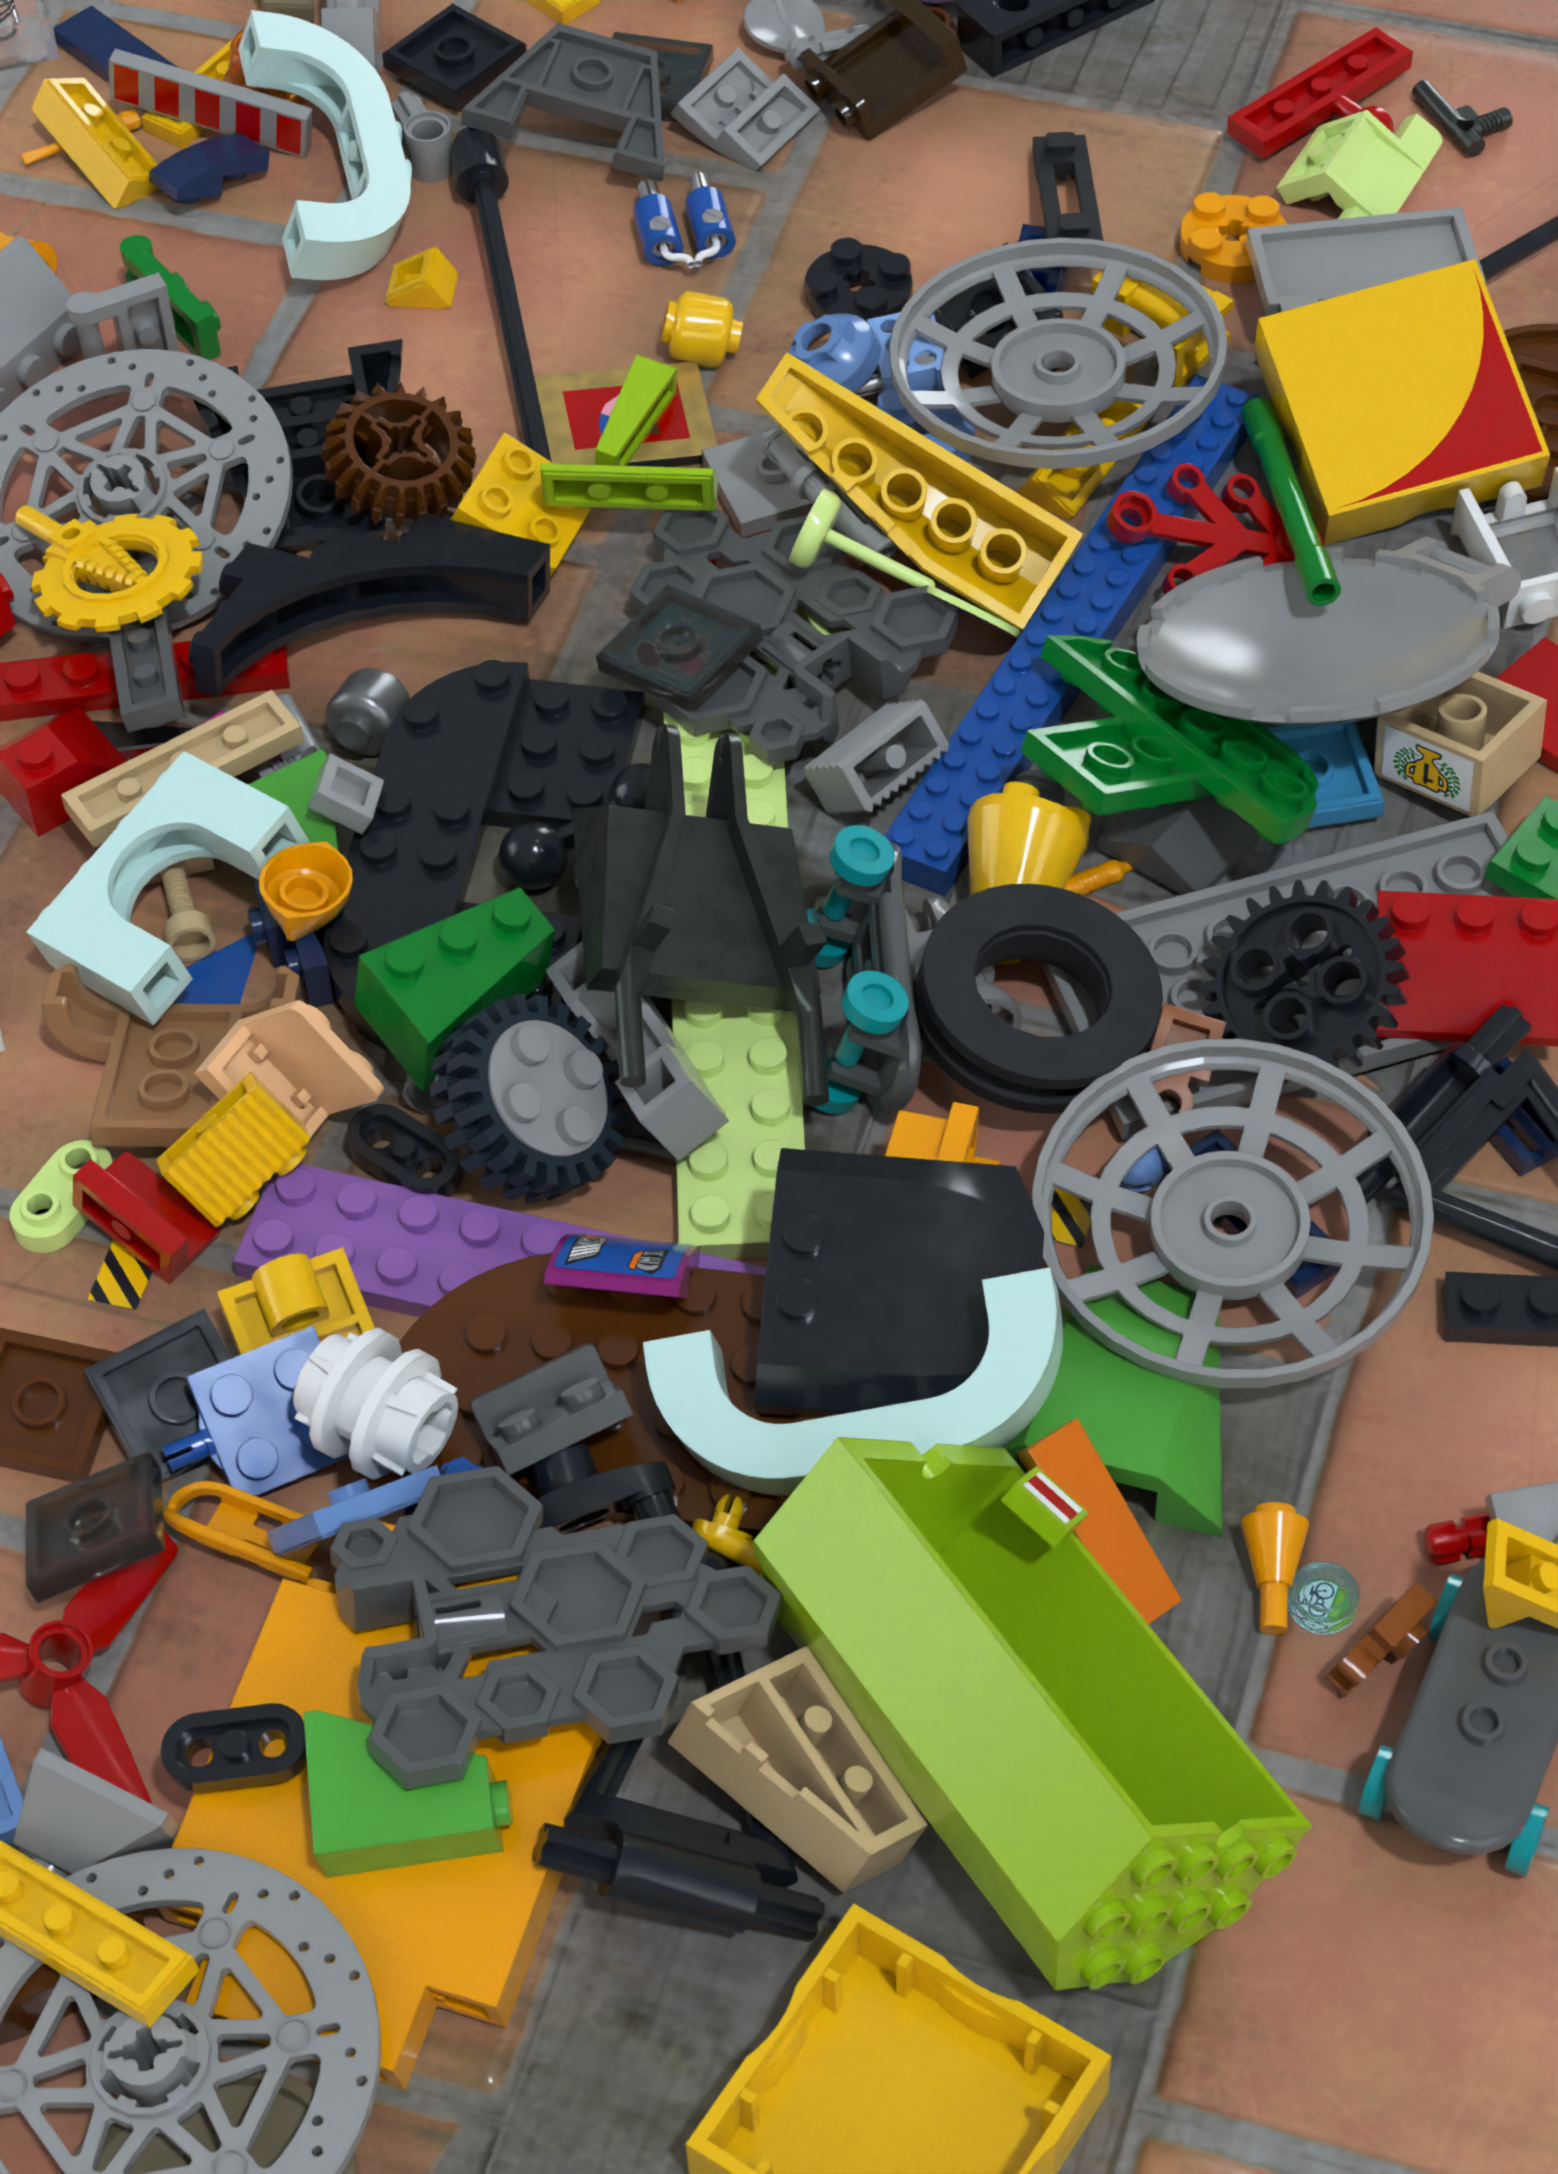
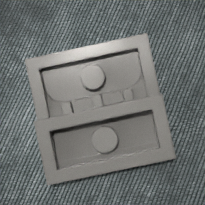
M737 48L678 102L670 115L712 149L745 167L758 171L808 124L821 109L784 73L773 82L746 54Z

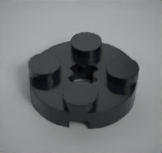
M854 238L838 239L831 244L829 252L819 256L808 268L805 276L806 301L811 304L812 314L816 319L823 315L848 313L861 317L867 323V319L899 313L913 296L910 260L904 254L893 253L878 246L863 245ZM855 286H863L858 291L850 290V288Z

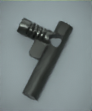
M1428 80L1419 81L1412 89L1414 98L1470 157H1475L1484 150L1485 141L1481 137L1512 126V115L1507 107H1502L1479 116L1469 105L1454 109Z

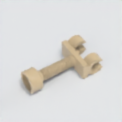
M197 857L179 861L157 873L146 884L149 885L163 881L171 912V917L167 919L163 926V936L165 943L172 947L182 962L200 960L209 955L216 945L211 920L203 912L195 910L187 880L188 875L215 869L213 858Z

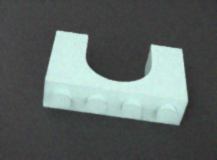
M183 751L173 764L159 776L153 787L133 810L120 821L117 828L93 856L80 867L78 873L53 902L40 913L38 919L26 933L50 966L59 969L67 964L75 965L78 968L79 978L84 986L154 1026L193 978L169 944L131 923V913L135 900L148 881L174 863L197 857L222 860L259 880L262 868L276 853L282 849L309 843L310 841L289 806Z

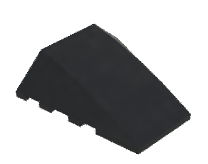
M402 339L349 347L350 375L257 390L272 408L283 429L290 449L293 466L291 504L286 522L273 549L289 553L321 547L335 528L375 538L385 536L386 517H383L374 526L371 519L372 512L365 510L354 516L351 509V500L337 501V496L334 492L335 485L327 483L325 476L326 465L323 464L324 460L321 454L323 443L326 442V427L330 423V419H335L336 410L340 407L341 403L351 404L357 390L371 397L372 390L378 383L387 393L394 392L400 383L403 352ZM237 366L226 367L239 375ZM193 400L213 439L231 431L232 427L219 414L202 403ZM355 448L362 461L372 469L373 465L365 460L366 454ZM242 463L230 468L229 471L245 501L249 482L248 464Z

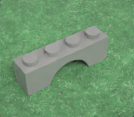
M581 941L545 971L567 1006L571 1008L570 1010L577 1018L583 1016L592 1024L588 1031L594 1039L599 1036L604 1038L609 1046L604 1052L611 1061L617 1060L619 1064L615 992L586 989L583 941ZM642 995L646 1084L636 1088H628L620 1084V1079L615 1083L639 1122L680 1161L728 1123L729 1119L650 997Z

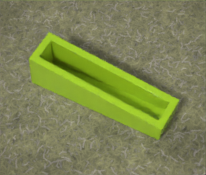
M636 354L597 445L596 465H628L676 395L677 368Z

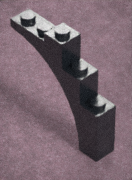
M422 514L408 533L401 534L397 543L335 528L323 545L313 550L310 558L247 543L233 562H228L221 572L219 593L224 597V600L219 604L216 614L202 631L195 633L191 640L188 660L190 665L194 666L195 691L217 697L241 672L272 651L311 633L352 621L393 614L449 612L489 615L528 623L550 592V544L428 514Z

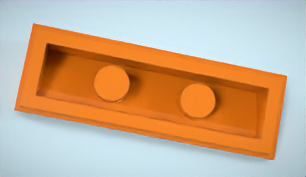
M1078 1418L1071 1420L1017 1452L1027 1472L1035 1466L1039 1467L1089 1512L1088 1516L1073 1533L1148 1625L1182 1601Z

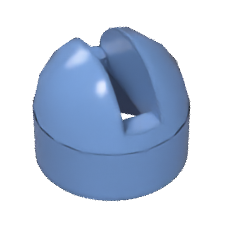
M1155 1148L1132 1167L1120 1186L1137 1193L1147 1192L1160 1182L1168 1173L1170 1167L1161 1152Z

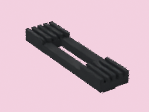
M1074 132L1047 133L1046 136L1033 137V161L1042 205L1045 239L1081 238L1104 241L1085 134L1075 135ZM1071 173V179L1075 180L1080 213L1061 214L1055 174H1059L1060 181H1066V174Z

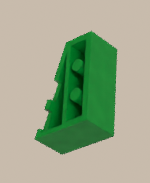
M519 887L360 955L354 1006L423 1092L435 1081L436 1073L431 1072L433 1061L444 1053L439 1049V1046L444 1038L454 1033L452 1029L502 998L506 1000L518 994H525L526 998L547 978L545 970L549 967L555 929Z

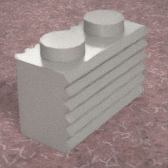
M919 699L917 702L915 700L911 702L907 700L904 703L900 701L897 704L893 702L891 705L886 703L804 767V774L826 813L837 815L872 812L873 806L881 805L882 799H889L891 792H898L899 786H905L907 779H915V773L923 772L924 766H931L932 760L940 759L941 753H948L949 743L927 703Z

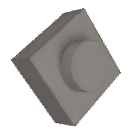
M329 753L319 769L307 808L326 816L331 821L340 823L363 834L373 819L384 780Z

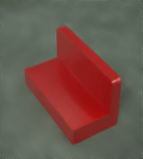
M130 1152L122 1153L105 1170L90 1159L73 1175V1206L169 1285L220 1235V1226L215 1227L180 1192Z

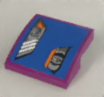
M568 1233L562 1236L551 1254L545 1270L544 1284L687 1298L690 1272H693L694 1267H699L701 1246Z

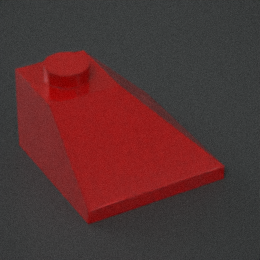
M76 705L0 746V793L33 832L40 837L71 820L64 809L61 794L127 762V760L85 712Z

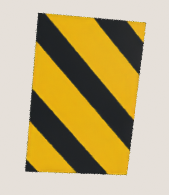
M1055 1188L1051 1205L1052 1236L1054 1241L1082 1248L1091 1225L1092 1203Z
M113 1239L87 1300L137 1310L153 1271Z

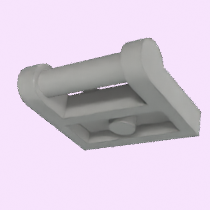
M159 272L97 294L88 291L77 292L67 299L66 306L69 319L73 324L77 325L84 360L105 354L99 322L113 318L119 351L133 349L179 351L167 285Z

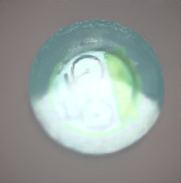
M1322 1561L1307 1564L1296 1572L1292 1587H1289L1288 1609L1290 1615L1300 1627L1311 1633L1320 1635L1338 1633L1346 1629L1355 1619L1360 1598L1358 1583L1347 1569L1338 1564Z

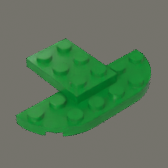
M1052 635L1046 637L1040 657L1059 671L1060 677L1065 682L1079 687L1098 702L1097 705L1101 711L1113 717L1027 730L1020 751L1041 768V772L1045 777L1058 782L1078 798L1080 805L1084 809L1096 815L1110 816L1116 812L1139 808H1156L1158 805L1181 801H1198L1205 797L1215 796V801L1220 806L1236 812L1255 828V832L1260 838L1267 842L1278 845L1288 844L1308 828L1318 804L1315 798L1319 785L1317 778L1308 764L1292 748L1260 723L1214 714L1171 697L1159 689L1146 676L1141 668L1138 653L1123 648H1111V640L1078 635Z

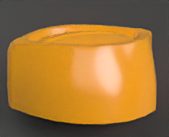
M325 841L294 845L280 850L268 860L261 870L259 891L271 915L284 931L287 940L295 941L321 929L345 907L352 889V869L347 859Z

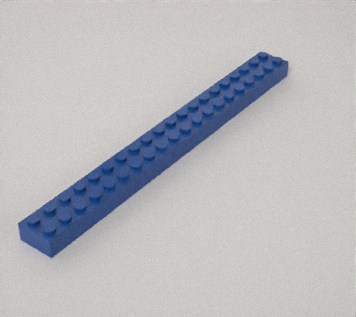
M1196 374L1188 387L1204 386L1208 378ZM1221 383L1214 399L1196 420L1179 434L1152 449L1144 451L949 739L948 753H941L940 759L934 761L884 835L889 842L898 844L902 849L903 881L946 897L969 862L968 814L970 807L980 797L992 793H1002L1006 783L1013 782L1019 773L1031 768L1034 762L1020 751L1027 730L1058 726L1081 691L1079 687L1065 682L1060 677V672L1040 657L1046 637L1052 635H1078L1111 640L1113 643L1178 544L1177 541L1147 536L1140 542L1129 544L1116 540L1109 531L1106 519L1108 511L1116 498L1126 491H1138L1152 499L1158 513L1194 520L1199 511L1192 503H1179L1169 496L1166 489L1168 478L1178 465L1183 463L1193 464L1203 472L1205 483L1213 491L1248 437L1241 418L1242 407L1251 399L1259 398V395ZM1176 405L1167 419L1174 416L1186 405ZM1178 479L1182 486L1189 489L1193 488L1188 480ZM1122 518L1127 524L1135 526L1130 519Z

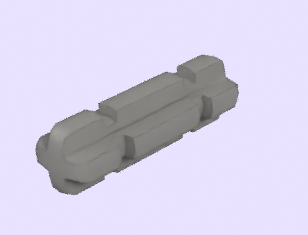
M864 24L850 27L848 31L847 28L814 34L809 37L791 39L787 43V53L784 54L787 63H791L795 70L805 69L800 53L807 48H810L824 61L869 29L870 26Z

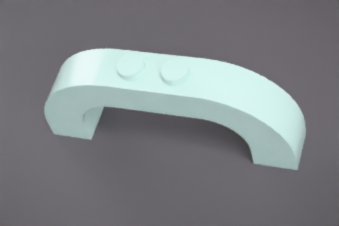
M251 10L238 48L246 86L277 89L294 93L309 100L326 114L336 133L352 198L351 201L344 203L296 200L282 237L291 278L337 280L361 274L377 265L390 250L411 194L412 166L410 160L404 157L401 145L402 127L399 121H395L387 89L367 59L337 35L299 18Z
M1050 1267L983 1279L982 1285L989 1322V1338L985 1354L977 1369L964 1383L948 1393L928 1399L788 1424L762 1422L742 1413L731 1403L727 1388L722 1348L710 1330L643 1342L649 1385L663 1418L685 1449L697 1462L724 1481L742 1489L761 1494L790 1496L837 1437L912 1442L921 1455L930 1450L936 1443L1001 1448L1013 1440L1037 1415L1055 1382L1063 1349V1323L1057 1286Z

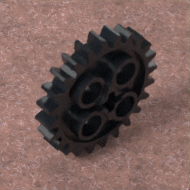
M1295 880L1292 896L1285 899L1279 890L1272 886L1269 888L1270 904L1263 908L1255 900L1248 898L1246 904L1251 916L1243 921L1236 916L1228 915L1226 920L1234 931L1230 938L1223 936H1213L1211 938L1212 943L1221 953V957L1204 959L1201 965L1207 973L1215 978L1199 985V990L1206 1000L1213 1002L1202 1010L1203 1014L1226 1022L1222 1039H1245L1279 1044L1316 1056L1339 1068L1338 1060L1347 1057L1357 1067L1362 1066L1363 1061L1358 1048L1365 1043L1372 1048L1381 1050L1384 1046L1375 1032L1378 1026L1397 1028L1399 1025L1394 1015L1388 1010V1006L1404 1005L1408 1001L1403 990L1394 985L1410 979V973L1404 963L1396 961L1404 956L1406 951L1399 938H1391L1396 930L1388 917L1385 916L1377 919L1379 911L1371 899H1367L1357 906L1358 898L1351 887H1345L1335 899L1334 891L1326 880L1320 882L1314 895H1309L1301 880ZM1316 931H1327V935L1321 944L1310 949L1302 948L1304 940L1310 934ZM1346 949L1352 950L1351 955L1343 956ZM1266 966L1273 967V971L1266 981L1256 985L1249 984L1251 975L1257 969ZM1307 975L1311 982L1307 986L1300 988L1297 981ZM1349 979L1361 980L1358 989L1353 994L1346 997H1334L1337 987L1344 981ZM1259 1007H1265L1262 1014H1256ZM1301 1014L1306 1015L1304 1024L1297 1031L1288 1034L1281 1033L1284 1022L1290 1017Z

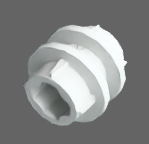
M380 1328L365 1331L360 1336L350 1332L347 1337H344L337 1333L328 1336L318 1344L304 1364L294 1388L293 1404L295 1411L298 1412L294 1418L310 1427L309 1435L314 1449L332 1458L349 1453L353 1470L373 1480L385 1476L391 1471L403 1476L405 1471L414 1474L426 1469L443 1450L457 1419L458 1401L457 1396L454 1394L458 1389L441 1379L438 1359L418 1348L402 1354L399 1339Z

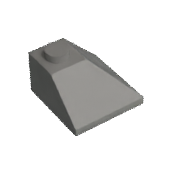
M41 1748L33 1762L13 1843L29 1858L59 1876L66 1878L84 1868L115 1857L141 1851L171 1848L180 1825L168 1812Z

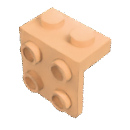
M299 1000L238 1020L194 1072L220 1100L251 1071L302 1121L310 1137H312L328 1115L374 1102L384 1091V1086L375 1077L373 1067L368 1060L359 1053L350 1050L331 1030L328 1018L320 1010Z

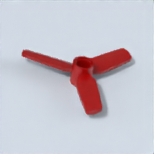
M147 1521L142 1523L65 1606L62 1620L50 1621L41 1625L33 1633L29 1644L5 1633H0V1683L18 1680L20 1690L29 1702L40 1708L50 1709L49 1726L68 1762L152 1804L132 1753L106 1696L85 1680L92 1656L107 1650L177 1555V1545L168 1533L158 1525ZM47 1658L60 1660L70 1670L54 1671L45 1666L41 1660Z

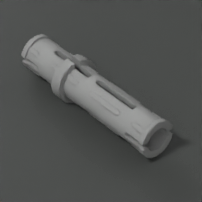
M778 428L768 436L763 444L765 448L762 449V452L791 481V490L800 499H808L814 505L824 488L834 492L841 499V508L833 528L838 533L890 559L897 551L895 548L897 545L781 428ZM867 564V566H868L870 569H877V568H875V567H873V566Z

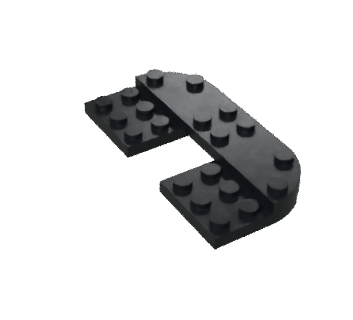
M487 660L479 665L452 672L435 680L417 692L403 705L394 722L389 726L373 774L384 780L373 819L363 834L355 831L346 858L352 869L353 878L349 899L340 913L331 922L326 924L324 930V953L334 1000L338 1008H343L352 1020L356 1022L357 1032L378 1047L390 1052L354 1006L359 956L479 905L478 903L464 902L486 825L513 828L524 822L537 821L548 824L556 830L573 821V809L602 806L609 802V791L614 778L624 768L631 765L646 709L645 692L530 679L528 663ZM540 911L555 929L549 967L582 941L581 916ZM548 974L547 978L526 997V1000L534 995L548 997V1008L558 1002L566 1005Z

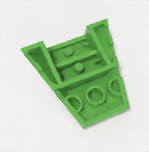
M1090 1265L1083 1275L1100 1271L1102 1268ZM1151 1280L1137 1286L1140 1291L1159 1306L1179 1317L1189 1319L1196 1292L1184 1286L1158 1280ZM1118 1293L1084 1302L1090 1311L1117 1333L1152 1352L1173 1359L1176 1358L1182 1337L1172 1334L1146 1320L1126 1304ZM1063 1304L1061 1307L1063 1349L1053 1387L1041 1409L1027 1427L1001 1448L1007 1450L1026 1474L1027 1470L1017 1452L1071 1420L1078 1418L1114 1482L1157 1492L1155 1521L1222 1538L1220 1388L1182 1382L1142 1368L1110 1350L1079 1324ZM1219 1315L1215 1325L1217 1327H1219ZM1209 1344L1202 1366L1220 1368V1345Z

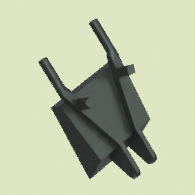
M664 724L663 728L658 727L653 740L644 809L612 805L573 809L586 989L615 992L620 1084L628 1088H636L646 1084L641 996L644 995L793 1012L797 1018L803 1102L809 1106L824 1105L829 1101L822 1006L819 996L821 988L815 957L826 945L827 939L820 924L809 923L792 828L749 822L742 742L738 734L725 732V736H719L715 746L706 817L685 815L680 732L676 725Z

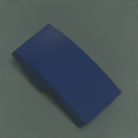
M242 133L224 135L189 146L165 159L149 171V181L167 193L168 198L174 202L196 204L200 201V198L221 196L223 178L241 180L248 173L268 172L270 152Z
M259 882L254 883L259 908L247 910L255 945H268L274 968L287 965L289 969L300 976V984L305 987L309 1005L320 1007L334 1003L328 965L315 933L313 932L295 941L287 940L284 931L271 915L260 894Z

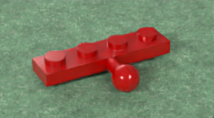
M1375 27L1228 116L1227 134L1264 159L1334 115L1341 119L1368 110L1393 133V120L1385 109L1378 106L1362 108L1355 102L1409 70L1412 64L1413 51Z

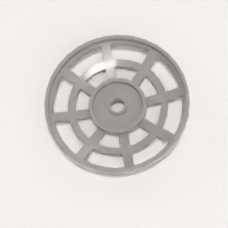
M1049 238L1026 240L994 247L969 256L942 270L922 285L904 305L894 324L889 346L891 375L900 402L913 419L934 437L962 452L991 462L1026 468L1062 469L1087 467L1121 460L1152 449L1179 434L1196 420L1214 399L1224 378L1227 359V336L1224 319L1215 301L1200 283L1178 266L1152 253L1124 244L1095 239ZM1049 267H1080L1104 270L1094 295L1074 292H1052L1026 296L1016 274L1019 271ZM1126 276H1129L1167 293L1183 305L1190 314L1161 330L1145 314L1125 303L1116 301V298ZM993 278L1004 301L975 316L962 326L957 333L929 319L938 308L957 294ZM1057 308V310L1084 312L1081 320L1054 318L1038 321L1035 315L1036 312ZM1108 317L1130 327L1142 336L1143 339L1122 347L1120 342L1110 332L1103 329L1102 326ZM1010 319L1013 320L1017 328L1007 334L995 349L975 342L988 330ZM1202 330L1207 340L1210 357L1206 384L1201 387H1173L1176 361L1172 346ZM917 335L946 350L941 365L942 387L944 391H912L910 388L907 363L911 345ZM1153 355L1156 356L1159 374L1155 387L1125 383L1127 366ZM964 358L990 368L992 385L961 390L958 373L962 359ZM1059 368L1068 369L1064 372H1056ZM1115 401L1143 404L1130 416L1108 427L1096 415ZM1002 403L1007 409L1019 416L1009 428H1005L986 419L973 407ZM1186 405L1174 416L1147 431L1122 440L1116 438L1142 425L1161 406ZM928 409H954L972 427L997 440L992 443L966 434L943 422ZM1042 422H1074L1082 433L1058 437L1032 435ZM1087 445H1093L1092 447H1088V448H1075V447H1083V446H1087ZM1021 446H1027V447H1032V448H1048V449H1062V450L1025 449V448H1020V447H1021Z
M1201 1039L1163 1046L1130 1058L1115 1070L1097 1078L1071 1101L1053 1125L1039 1155L1032 1188V1205L1045 1232L1042 1268H1051L1059 1299L1079 1324L1110 1350L1144 1369L1182 1382L1218 1388H1264L1302 1381L1336 1368L1369 1348L1398 1320L1415 1295L1428 1262L1434 1222L1431 1184L1420 1152L1402 1122L1375 1093L1347 1072L1316 1056L1279 1044L1245 1039ZM1200 1070H1240L1258 1073L1249 1108L1209 1106L1182 1111L1171 1116L1153 1083L1169 1076ZM1284 1079L1306 1086L1335 1101L1361 1121L1372 1135L1340 1156L1332 1146L1311 1130L1288 1118L1275 1114ZM1129 1095L1146 1128L1137 1132L1118 1149L1104 1168L1100 1179L1064 1164L1063 1162L1069 1149L1086 1126L1112 1103ZM1208 1129L1243 1130L1238 1151H1216L1194 1156L1182 1135ZM1269 1136L1300 1150L1313 1160L1320 1169L1295 1182L1285 1170L1273 1162L1264 1159ZM1158 1147L1172 1171L1160 1183L1154 1198L1120 1187L1132 1167L1148 1152ZM1387 1156H1389L1399 1173L1408 1200L1411 1228L1409 1246L1368 1244L1370 1236L1368 1208L1356 1177ZM1055 1188L1092 1203L1091 1237L1097 1260L1102 1270L1067 1279L1060 1265L1052 1236L1051 1205ZM1337 1190L1347 1215L1348 1242L1309 1236L1311 1221L1309 1205ZM1115 1212L1149 1223L1153 1252L1121 1264L1111 1237V1213ZM1222 1215H1234L1246 1223L1247 1229L1239 1234L1228 1235L1219 1232L1212 1222ZM1302 1261L1341 1267L1328 1289L1305 1308L1301 1306L1284 1285L1296 1272ZM1362 1269L1402 1272L1395 1292L1380 1314L1359 1334L1338 1346L1317 1324L1345 1300L1358 1281ZM1169 1274L1178 1283L1196 1292L1189 1319L1179 1317L1159 1306L1140 1291L1137 1286ZM1118 1293L1126 1304L1146 1320L1172 1334L1182 1337L1176 1358L1173 1359L1152 1352L1117 1333L1090 1311L1084 1302ZM1259 1296L1278 1320L1270 1324L1253 1327L1224 1328L1215 1326L1223 1299L1242 1300ZM1290 1336L1311 1356V1358L1301 1362L1264 1369H1220L1202 1366L1209 1344L1253 1346L1279 1341Z

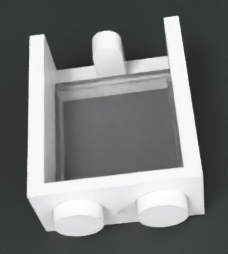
M1558 467L1554 469L1548 499L1526 504L1527 496L1520 483L1512 481L1503 485L1499 490L1495 512L1487 514L1482 513L1470 488L1458 490L1450 534L1459 536L1471 559L1490 566L1502 563L1517 569L1521 574V585L1516 596L1511 601L1498 607L1503 619V629L1526 623L1536 624L1547 618L1558 616Z

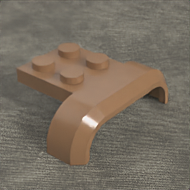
M67 964L50 973L41 1002L43 1017L48 1029L69 1050L89 1059L106 1062L90 1123L93 1146L127 1148L170 1147L219 1101L194 1072L238 1020L296 1000L300 1001V976L287 966H280L276 973V988L274 992L260 1002L252 1004L172 1003L153 1026L114 1002L100 999L89 992L82 984L78 968L75 965Z

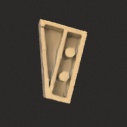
M808 1646L692 1701L667 1742L843 1893L900 1864L928 1826Z

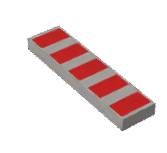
M116 48L109 59V96L112 100L223 134L242 133L259 145L302 158H306L312 146L313 108Z

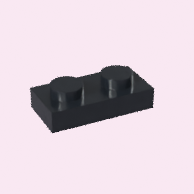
M1445 1272L1443 1283L1444 1341L1558 1347V1277Z

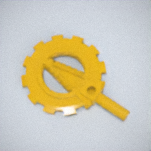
M30 505L20 507L15 516L16 523L50 544L42 558L45 566L43 570L34 572L31 588L33 593H42V596L34 599L40 613L45 618L55 615L58 618L56 620L58 626L65 629L78 631L81 627L95 628L96 632L121 630V625L137 620L140 623L149 621L163 614L162 608L173 600L181 601L194 587L191 580L192 575L202 571L204 560L202 551H193V548L200 545L198 537L189 527L182 530L177 528L176 519L156 514L151 519L139 518L138 513L114 516V521L96 525L91 520L81 523L76 519H72L63 526ZM126 551H143L154 555L158 559L154 571L148 575ZM80 578L83 582L100 586V588L110 590L113 593H90L81 590L77 582Z

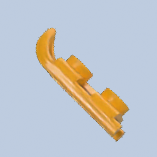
M196 1481L181 1487L172 1495L163 1509V1520L175 1530L196 1540L197 1543L230 1556H237L258 1564V1567L296 1582L307 1583L308 1579L313 1577V1556L321 1541L280 1556V1554L275 1555L267 1535L268 1531L255 1526L261 1514L282 1521L283 1525L305 1516L304 1514L215 1481ZM212 1495L221 1498V1502L207 1526L178 1514L186 1503L196 1497ZM336 1535L329 1537L327 1539L334 1541Z

